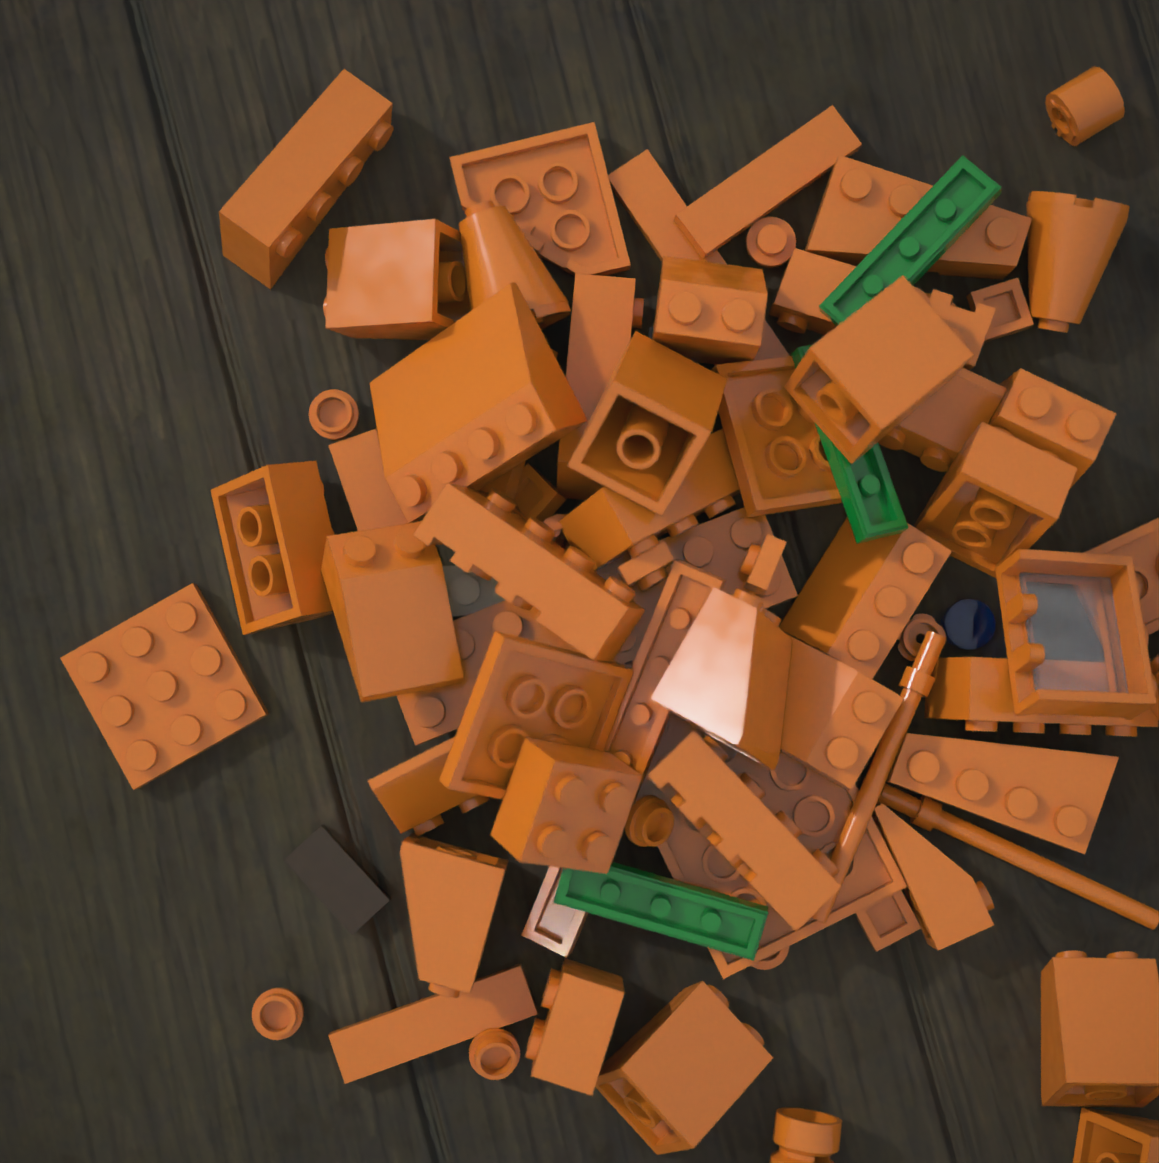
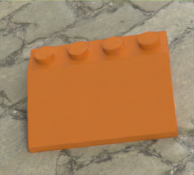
M516 282L505 286L369 383L385 479L408 523L425 517L447 482L480 490L588 422L582 407Z

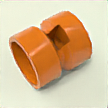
M795 1107L778 1108L775 1114L772 1140L779 1146V1150L771 1153L769 1163H834L830 1157L839 1151L843 1121L839 1117L821 1111Z

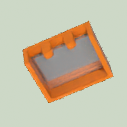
M1018 549L995 569L1015 716L1046 714L1125 718V720H1131L1157 704V682L1151 672L1147 648L1149 634L1147 627L1143 624L1139 600L1141 587L1138 577L1135 576L1132 556Z

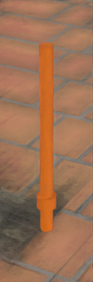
M927 631L913 666H907L899 683V686L903 688L900 696L904 700L881 738L830 858V861L839 869V872L833 878L841 886L922 696L928 697L935 678L931 675L947 639L937 633ZM840 889L811 918L826 923Z
M885 783L877 802L883 803L911 817L910 823L927 831L935 828L1151 930H1154L1159 924L1158 910L942 810V804L924 795L918 799Z

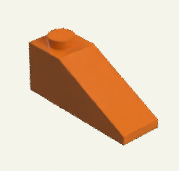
M877 802L871 816L908 886L903 891L921 926V931L927 944L939 951L994 926L988 911L994 909V904L983 882H974L973 877L887 806Z

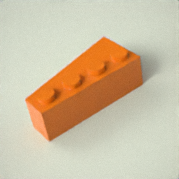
M343 69L220 209L219 219L223 256L271 290L346 187L356 180L374 150H381L390 139L394 127L391 125L393 103L346 69Z
M839 155L830 173L805 251L857 266L933 185ZM990 205L928 271L938 272L939 275L1003 280L1018 264L1032 218Z
M794 248L768 315L778 318L777 324L789 331L805 333L806 329L824 336L837 326L820 312L819 305L856 266ZM934 289L932 293H925L930 300L933 310L948 326L960 332L965 339L967 348L974 354L963 367L970 371L976 365L996 308L978 303L975 312L957 307L952 302L954 297L951 294Z
M575 273L566 379L588 422L612 373L631 340L632 328L641 329L644 298H634L635 278ZM588 422L562 437L559 442L557 490L566 499L587 500L598 490L605 487L567 467Z
M720 429L709 435L662 516L605 486L559 521L563 527L561 530L570 546L579 549L596 562L592 570L596 572L628 553L633 559L660 544L657 538L667 532L671 539L686 532L698 524L695 517L706 512L710 519L734 506L736 503L733 497L741 492L724 430Z
M447 482L413 536L428 546L432 543L440 544L455 551L450 561L466 573L471 571L488 581L494 578L498 581L495 586V593L524 610L530 611L533 606L537 608L539 612L535 616V621L591 660L612 661L646 611L632 600L636 592L613 576H609L605 580L593 571L592 568L596 562L584 552L573 546H569L565 550L552 539L556 532L542 521L532 516L525 520L514 511L517 503L503 492L491 487L489 492H484Z
M938 658L931 675L935 678L928 697H925V718L966 720L965 730L997 732V721L1013 722V732L1045 733V723L1060 724L1059 734L1091 735V725H1106L1105 735L1137 737V726L1158 727V719L1151 708L1131 720H1125V718L1046 714L1015 716L1008 659ZM1044 660L1037 667L1040 689L1109 692L1104 663Z
M693 730L647 775L648 778L790 927L797 932L842 888L833 878L839 872V869L818 848L810 854L797 840L803 833L797 825L781 810L774 816L760 801L766 795L762 789L745 772L738 777L724 763L729 756L709 735L702 739Z
M906 733L886 782L1063 848L1085 854L1119 757Z

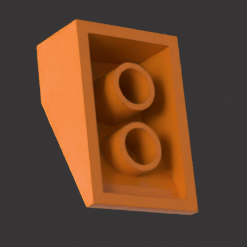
M982 421L960 449L913 527L952 550L950 556L996 578L995 569L1018 549H1029L1058 519L1078 468L1062 461L1053 452L1040 450L1015 438L1006 429L993 427Z
M421 521L326 537L321 572L361 702L459 684L464 679L443 566L436 544L432 543L428 546L413 536Z
M788 635L792 639L780 751L840 787L852 789L904 698L850 666Z

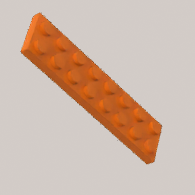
M745 507L694 526L672 539L669 536L658 540L660 543L663 541L666 543L674 558V562L675 560H682L727 580L723 592L731 596L735 589H740L760 600L764 604L762 607L764 609L798 596L782 555L764 595L744 588L749 575L740 572V569L751 543L761 546L767 534L774 536L766 515L747 517ZM628 553L597 570L596 573L605 580L609 576H613L622 581L617 572L618 567L631 560L632 557ZM673 564L665 568L668 574H670ZM668 578L645 591H642L638 584L631 587L636 592L632 600L646 611L612 661L624 665L634 661ZM504 600L453 620L464 676L463 682L397 695L414 744L418 746L458 730L495 631L581 652L535 621V616L539 610L534 606L530 611H527Z

